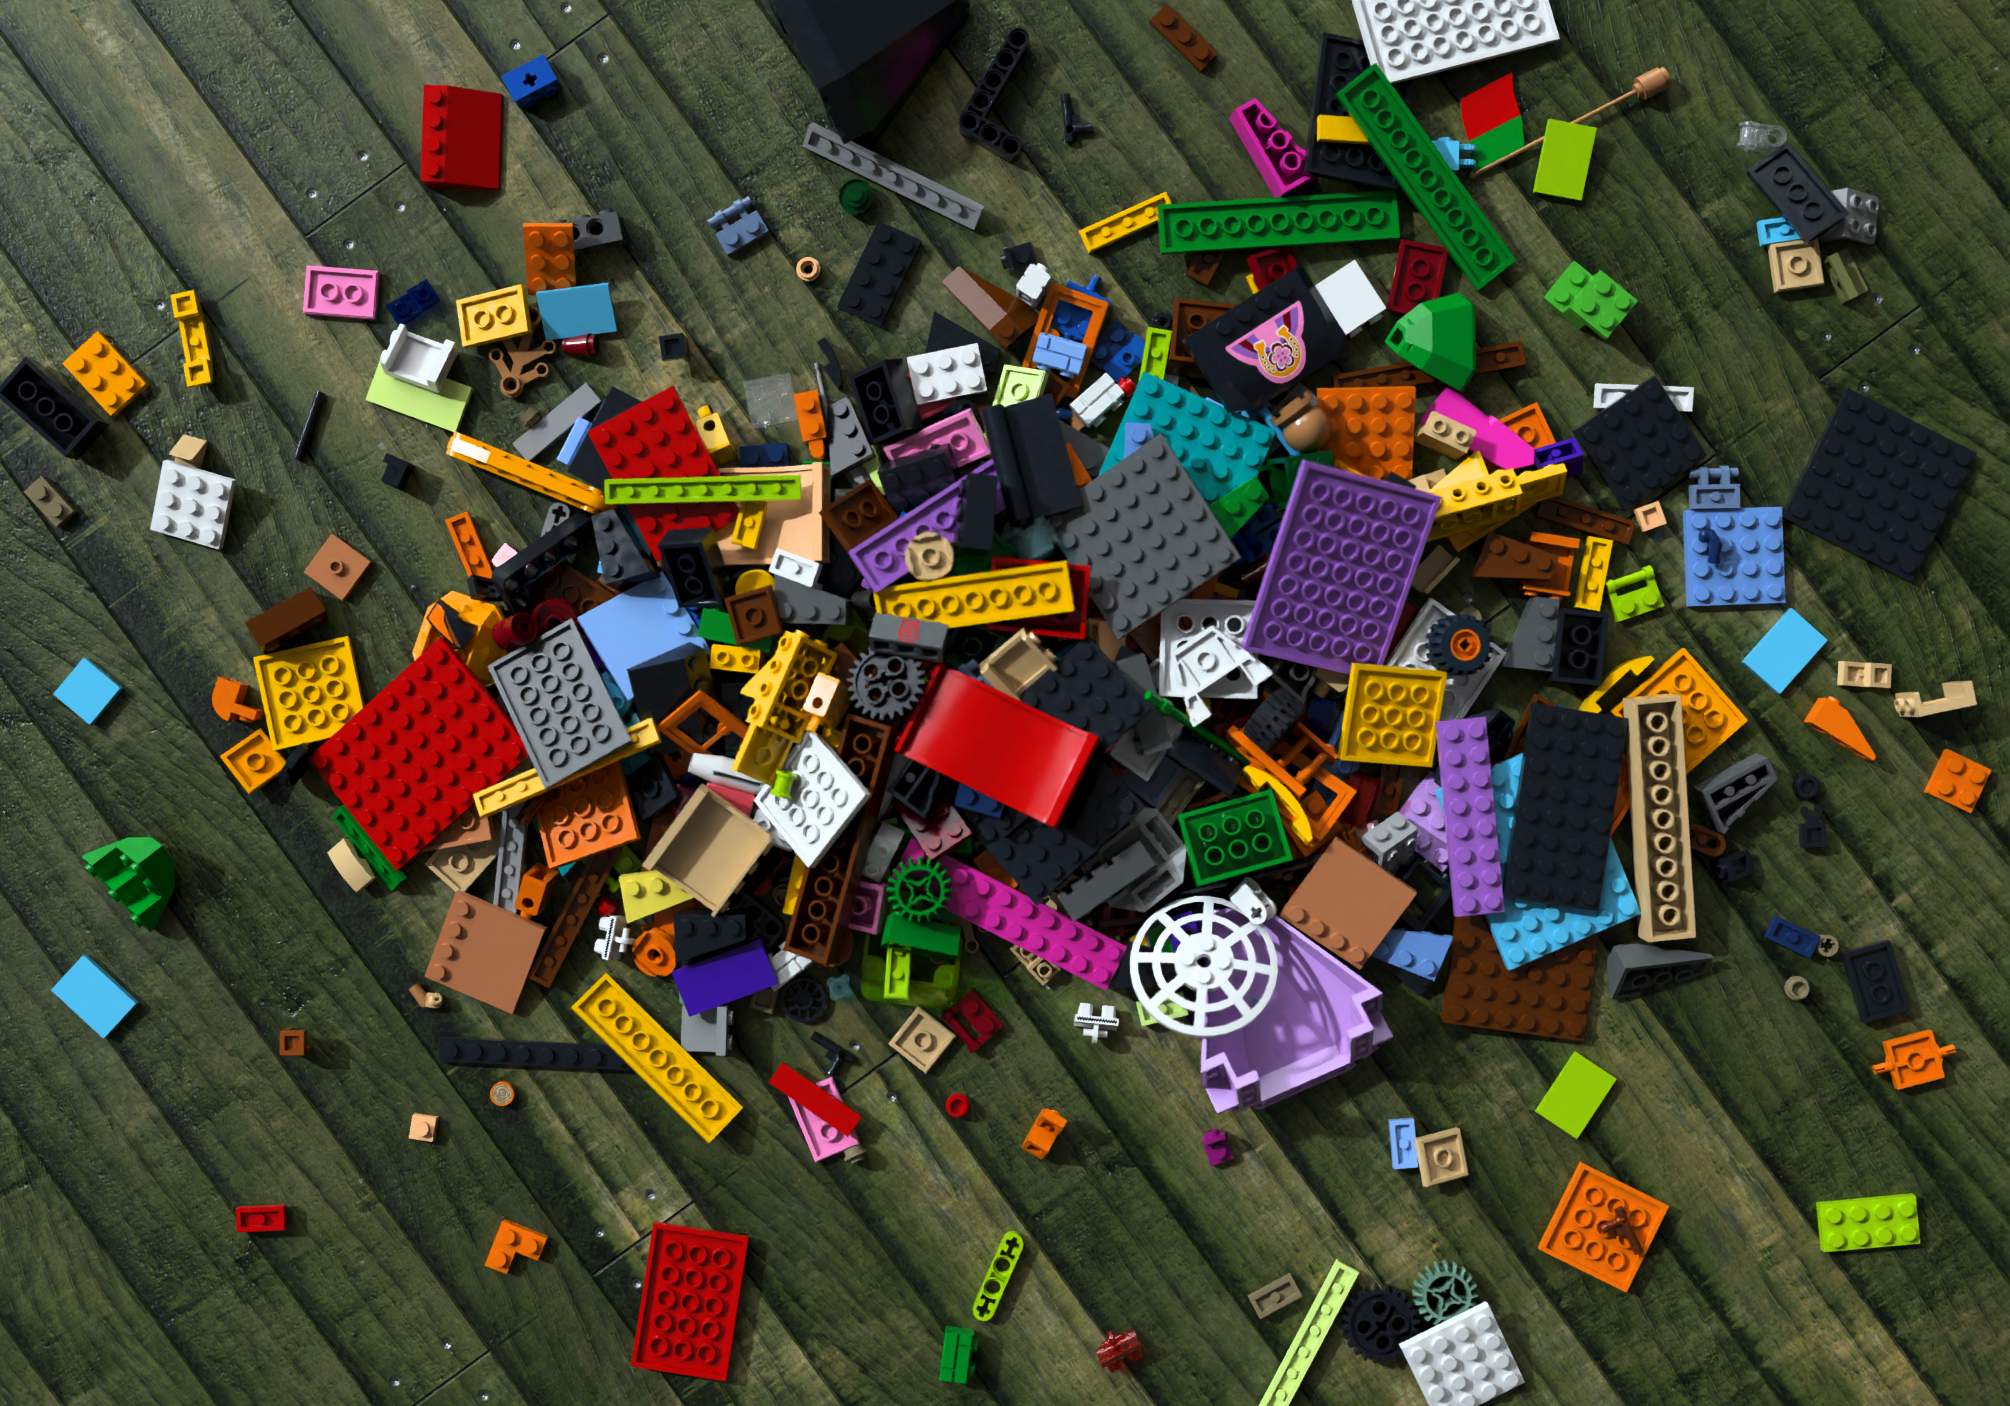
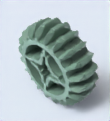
M1443 1260L1441 1267L1437 1261H1434L1433 1269L1425 1265L1424 1268L1427 1273L1424 1275L1422 1272H1418L1421 1281L1414 1280L1413 1282L1418 1288L1412 1290L1413 1296L1417 1297L1413 1300L1414 1305L1419 1306L1417 1310L1419 1314H1424L1426 1321L1432 1319V1323L1436 1326L1440 1321L1443 1323L1469 1310L1470 1306H1477V1303L1472 1299L1478 1297L1477 1291H1474L1477 1284L1475 1281H1471L1473 1278L1472 1274L1466 1273L1464 1266L1458 1268V1264L1454 1261L1449 1266L1447 1260ZM1443 1277L1440 1283H1432L1434 1280ZM1455 1278L1462 1282L1463 1295L1454 1291ZM1447 1289L1450 1294L1448 1296L1445 1295L1443 1298L1440 1293L1442 1291L1445 1292ZM1427 1292L1436 1297L1435 1309L1428 1305ZM1458 1304L1454 1308L1447 1310L1449 1305Z

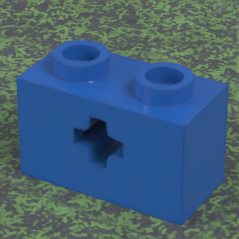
M544 54L501 76L519 108L530 107L536 103L537 99L543 96H551L558 91V88L562 87ZM532 80H534L535 86L531 87L530 83Z

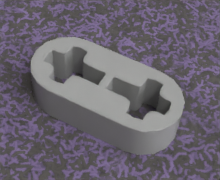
M557 502L550 506L541 537L572 516L571 508L568 505ZM563 507L566 516L560 517L557 524L558 516L554 514L555 510H560Z

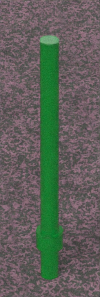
M1151 691L1145 693L1144 699L1154 705L1156 710L1163 715L1171 716L1247 766V764L1251 763L1231 744L1201 724L1193 727L1190 717L1173 707V703L1166 698L1161 699Z

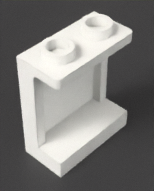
M1355 260L1315 285L1345 335H1349L1350 338L1363 331L1361 326L1367 322L1372 325L1383 318L1381 313L1384 312L1386 307Z
M400 324L398 329L392 332L390 345L387 350L382 352L380 363L384 374L439 393L458 352L453 341L446 339L444 344L408 332L406 325Z

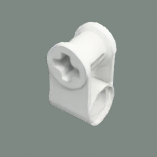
M1245 877L1229 894L1233 904L1254 924H1261L1276 915L1277 908L1275 903L1252 878Z

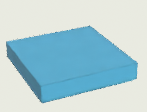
M84 657L53 695L89 725H93L123 690V687L91 660Z

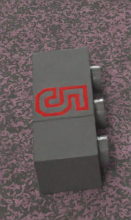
M875 613L869 634L870 651L943 663L949 641L948 624L899 617L892 614Z

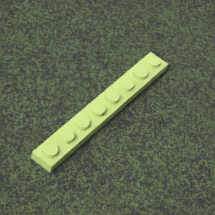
M1336 1259L1259 1406H1289L1359 1274L1358 1270Z

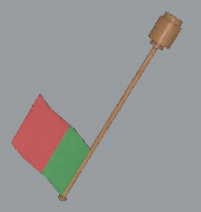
M1656 67L1636 77L1632 85V91L1570 123L1579 124L1633 95L1642 100H1647L1666 90L1667 86L1671 84L1668 71L1664 67ZM1513 72L1461 99V120L1468 144L1476 146V152L1470 153L1471 159L1476 161V167H1473L1469 172V178L1472 180L1476 179L1475 176L1544 141L1543 136L1527 145L1524 144L1522 118L1513 90Z

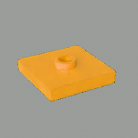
M261 728L220 756L249 795H252L279 776L286 763L285 758L279 751H273L271 740Z

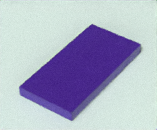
M762 937L671 972L689 1017L779 983Z

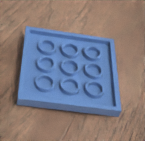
M1782 507L1683 511L1686 607L1786 603ZM1712 529L1721 540L1722 551L1719 564L1707 562L1709 546L1707 542L1702 543L1699 541V532L1701 530Z

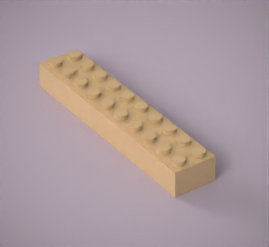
M1670 693L1623 698L1624 718H1629L1626 732V754L1636 902L1641 911V914L1637 915L1638 937L1647 942L1696 938L1681 696Z

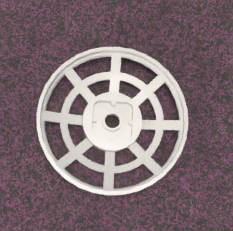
M1211 896L1182 898L1168 903L1157 910L1139 930L1133 943L1130 957V975L1133 988L1145 1010L1166 1028L1179 1034L1196 1038L1226 1036L1252 1023L1269 1003L1275 989L1278 974L1275 947L1264 926L1250 921L1239 928L1228 919L1213 915V906L1216 903L1235 909L1246 916L1233 902ZM1204 902L1203 914L1188 915L1175 922L1166 914L1170 909L1182 904ZM1158 919L1166 929L1158 938L1154 952L1139 953L1140 944L1145 933L1152 923ZM1203 921L1202 933L1188 936L1180 928L1182 925L1190 922ZM1212 922L1226 926L1233 933L1223 940L1212 934ZM1256 929L1260 931L1268 947L1270 965L1256 963L1254 948L1247 937L1248 934ZM1171 934L1181 942L1176 953H1161L1165 941ZM1241 940L1247 951L1248 961L1234 959L1230 947ZM1201 957H1206L1211 961V965L1207 968H1202L1198 965L1197 960ZM1138 963L1153 964L1154 976L1161 991L1151 1000L1146 995L1140 982ZM1160 963H1174L1177 977L1169 984L1164 980ZM1233 969L1248 971L1246 979L1238 991L1229 982ZM1255 973L1270 976L1264 995L1251 1010L1242 997L1251 987ZM1183 984L1197 991L1196 1003L1183 999L1175 991ZM1219 988H1222L1229 997L1218 1003L1206 1004L1207 992H1212ZM1169 998L1180 1007L1195 1011L1194 1026H1188L1171 1019L1157 1007ZM1235 1005L1243 1015L1239 1020L1227 1025L1204 1028L1205 1012L1221 1011Z

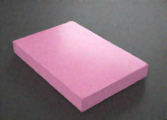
M307 265L303 313L306 315L377 320L381 273L372 270Z
M833 1076L815 1083L843 1102ZM788 1096L815 1163L860 1144L855 1128L847 1137Z

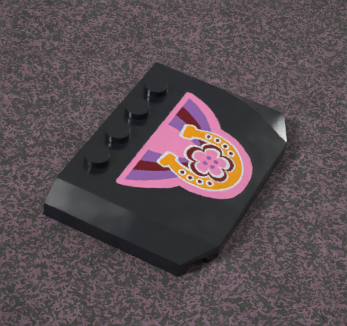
M1299 265L1182 340L1227 413L1256 410L1333 360L1346 335L1303 266Z

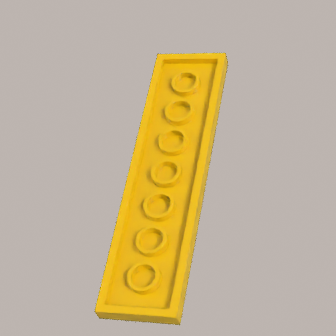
M1068 560L947 577L935 581L891 585L876 594L874 593L877 613L916 618L930 622L937 621L942 624H948L949 628L1075 611Z
M607 973L571 1007L708 1144L743 1108Z

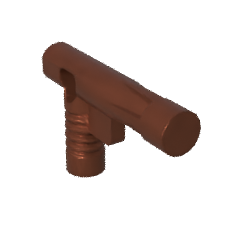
M1623 1206L1615 1208L1614 1211L1617 1217L1599 1225L1603 1234H1606L1615 1229L1618 1237L1626 1235L1634 1255L1641 1254L1643 1249ZM1624 1216L1625 1222L1621 1223L1620 1219Z

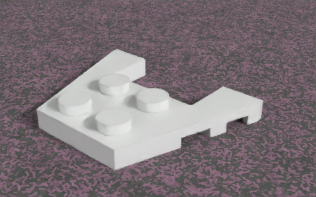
M1213 625L1171 653L1193 727L1212 715L1199 692L1237 666H1241L1254 686L1273 674L1270 668Z

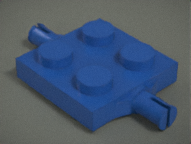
M1092 275L1087 287L1080 286L1070 280L1066 285L1067 288L1109 302L1110 305L1112 301L1100 296L1096 292L1102 280L1099 276L1097 278V275ZM1059 299L1050 326L1057 329L1063 335L1062 338L1083 342L1093 311Z

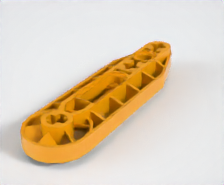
M454 432L447 445V455L590 513L599 514L612 509L617 510L619 504H605L604 491L458 432Z

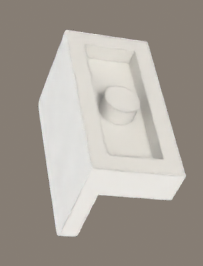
M776 549L769 572L812 588L822 590L823 587L822 584L817 583L822 564L782 549Z

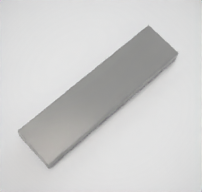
M585 383L512 444L525 460L531 462L574 426L578 416L584 418L599 406L602 400Z

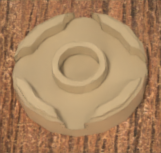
M924 532L915 536L908 544L905 552V564L909 572L915 578L922 581H935L944 578L950 572L954 563V550L951 543L935 532Z

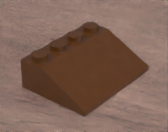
M1175 298L1167 375L1206 379L1182 340L1236 305Z

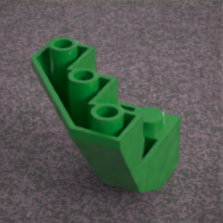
M1461 293L1422 302L1396 322L1384 342L1398 355L1420 370L1463 392L1476 372L1475 305Z
M128 837L83 855L82 858L87 864L84 868L92 878L97 876L109 890L107 894L115 903L120 902L132 915L130 919L138 928L143 926L151 932L155 928L175 889L174 861L164 847L152 837Z

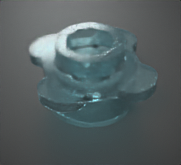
M843 974L838 978L830 977L827 980V985L830 987L829 996L832 1000L836 1001L844 996L847 998L852 996L853 990L850 988V977L847 974ZM838 985L842 986L841 990L838 989Z

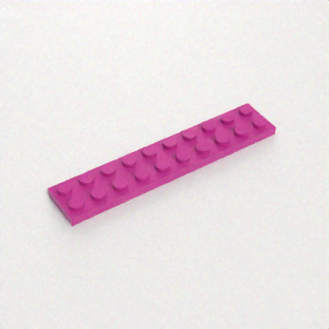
M911 837L896 866V869L900 872L903 869L899 863L903 861L907 867L910 866L908 861L910 857L913 858L914 864L918 863V856H922L923 864L927 863L929 857L916 838ZM947 854L931 863L930 866L934 867L937 862H940L941 866L938 871L940 872L945 868L948 870L943 879L947 877L952 879V882L945 884V886L953 887V892L945 893V895L952 897L951 902L943 900L948 911L1104 990L1107 989L1125 954L1126 945L1077 920L1073 921L1071 917L1042 902L1039 905H1035L1028 895ZM915 870L908 873L907 875L909 877L919 880L922 879L925 876V874L928 873V871ZM893 873L891 877L897 879L898 876ZM934 876L929 885V890L936 897H939L941 886L938 879ZM901 881L900 886L911 892L906 883ZM925 883L921 886L913 884L916 889L914 892L916 895L920 892L927 894V890H924V887H926Z

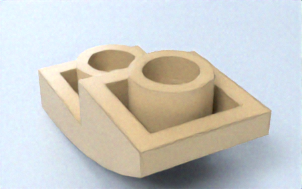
M343 838L327 852L336 869L355 892L360 893L376 879L367 860L359 858L350 839Z
M1015 944L1009 946L1014 955L1043 986L1061 970L1057 965Z

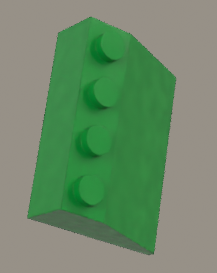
M1272 789L1177 815L1196 887L1293 860Z

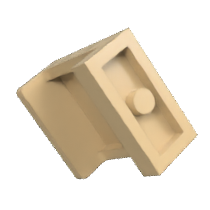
M1432 411L1425 425L1419 423L1414 434V441L1456 460L1468 452L1476 430Z
M1023 627L980 663L979 666L981 674L995 689L1021 701L1019 695L1049 669L1053 672L1058 670L1056 664L1057 657L1049 648L1045 650L1040 645L1042 642L1033 631L1029 633Z
M1972 681L1942 683L1945 698L1922 703L1919 692L1896 693V699L1894 700L1895 709L1900 717H1921L1977 705Z

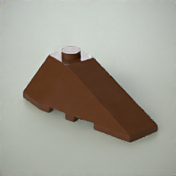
M958 266L941 281L1005 353L1037 324L1039 317L1024 301L961 266Z

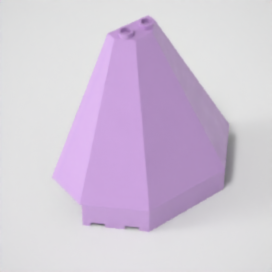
M1230 907L1213 910V915L1228 919L1239 928L1250 922L1246 916ZM1277 915L1261 923L1267 930L1277 955L1278 974L1275 989L1264 1011L1243 1029L1226 1036L1202 1038V1083L1217 1114L1229 1109L1232 1112L1246 1111L1250 1106H1254L1255 1110L1270 1106L1351 1070L1356 1066L1355 1060L1367 1058L1379 1048L1378 1044L1389 1041L1393 1037L1380 1012L1382 1010L1383 993ZM1212 922V934L1223 940L1233 933L1226 926ZM1256 929L1247 935L1254 948L1256 963L1270 965L1268 947L1262 934ZM1241 940L1230 947L1234 959L1248 961L1247 951ZM1205 958V968L1211 965V961ZM1233 969L1229 982L1236 991L1244 983L1248 971ZM1255 973L1251 987L1242 997L1251 1010L1257 1005L1253 1002L1251 996L1260 1001L1265 993L1270 976ZM1219 988L1215 991L1207 992L1206 1004L1218 1003L1229 997L1222 988ZM1235 1005L1221 1011L1205 1012L1204 1028L1227 1025L1239 1020L1243 1015Z

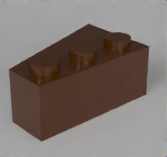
M1489 531L1471 579L1549 582L1559 556Z
M310 586L248 620L245 624L249 635L261 654L266 655L290 639L298 637L310 626L315 627L325 620L324 617L327 616V613Z

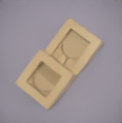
M1838 661L1837 685L1891 688L1892 664Z

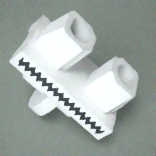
M618 915L600 918L599 929L607 931L606 939H597L594 951L602 954V959H620L621 952H626L627 944H634L635 939L629 937L630 928H626V916Z
M1080 1003L1078 1013L1075 1014L1074 1027L1093 1028L1083 1029V1036H1091L1092 1044H1097L1098 1037L1107 1038L1108 1031L1103 1030L1117 1031L1119 1019L1116 1018L1115 1006H1102L1101 1017L1092 1016V1004Z

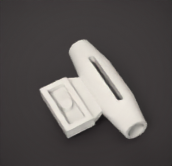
M693 753L691 756L688 772L711 783L758 795L766 785L732 770L735 759ZM753 803V805H752V808H751L749 817L751 816V812H752L754 803Z

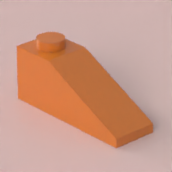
M1831 696L1828 698H1818L1803 723L1863 760L1874 761L1876 755L1848 710L1841 707L1842 703Z

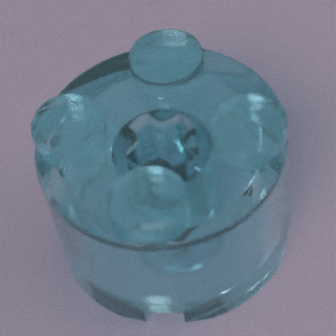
M1044 516L1031 522L1032 526L1024 530L1020 527L1010 532V539L1007 541L1014 557L1020 559L1043 561L1055 554L1054 548L1058 546L1061 550L1064 547L1051 520H1046Z

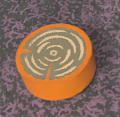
M500 1081L490 1090V1098L498 1106L508 1105L514 1100L516 1095L515 1087L508 1081Z

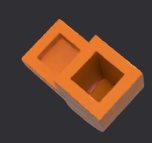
M218 677L212 693V704L216 713L226 721H237L238 718L242 721L253 723V720H262L265 711L243 703L249 685L227 677Z
M1043 1108L1021 1148L1042 1160L1049 1152L1056 1136L1062 1131L1067 1120L1059 1112Z

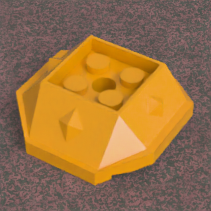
M451 591L442 597L441 600L458 611L459 615L457 617L476 630L461 652L453 645L451 646L486 689L496 686L488 665L511 653L512 650L500 648L493 639L492 631L497 622L506 618L499 606L485 601L473 600L470 596ZM435 603L427 608L412 652L414 660L442 637L426 619Z

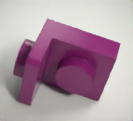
M1214 1128L1206 1131L1205 1136H1202L1201 1139L1210 1165L1213 1166L1233 1159L1224 1129Z

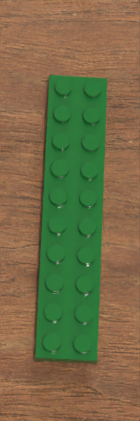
M1377 63L1371 65L1335 94L1475 290H1480L1516 261Z
M1385 190L1161 204L1157 206L1160 255L1388 241L1400 238L1397 191Z

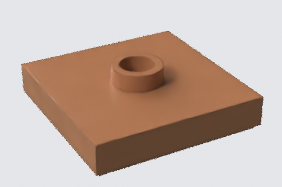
M331 534L304 573L339 599L345 601L373 562L335 534Z

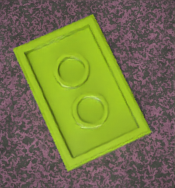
M1548 119L1533 193L1582 201L1597 130L1596 127Z
M1574 1051L1535 1112L1578 1139L1617 1079Z

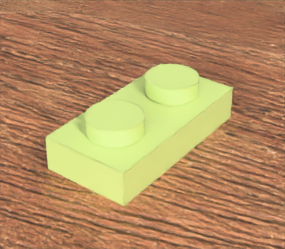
M1183 991L1175 992L1178 996L1185 999ZM1169 998L1157 1007L1171 1019L1189 1015L1187 1009L1175 1004ZM1136 1001L1141 1026L1158 1023L1145 1010L1140 1001Z

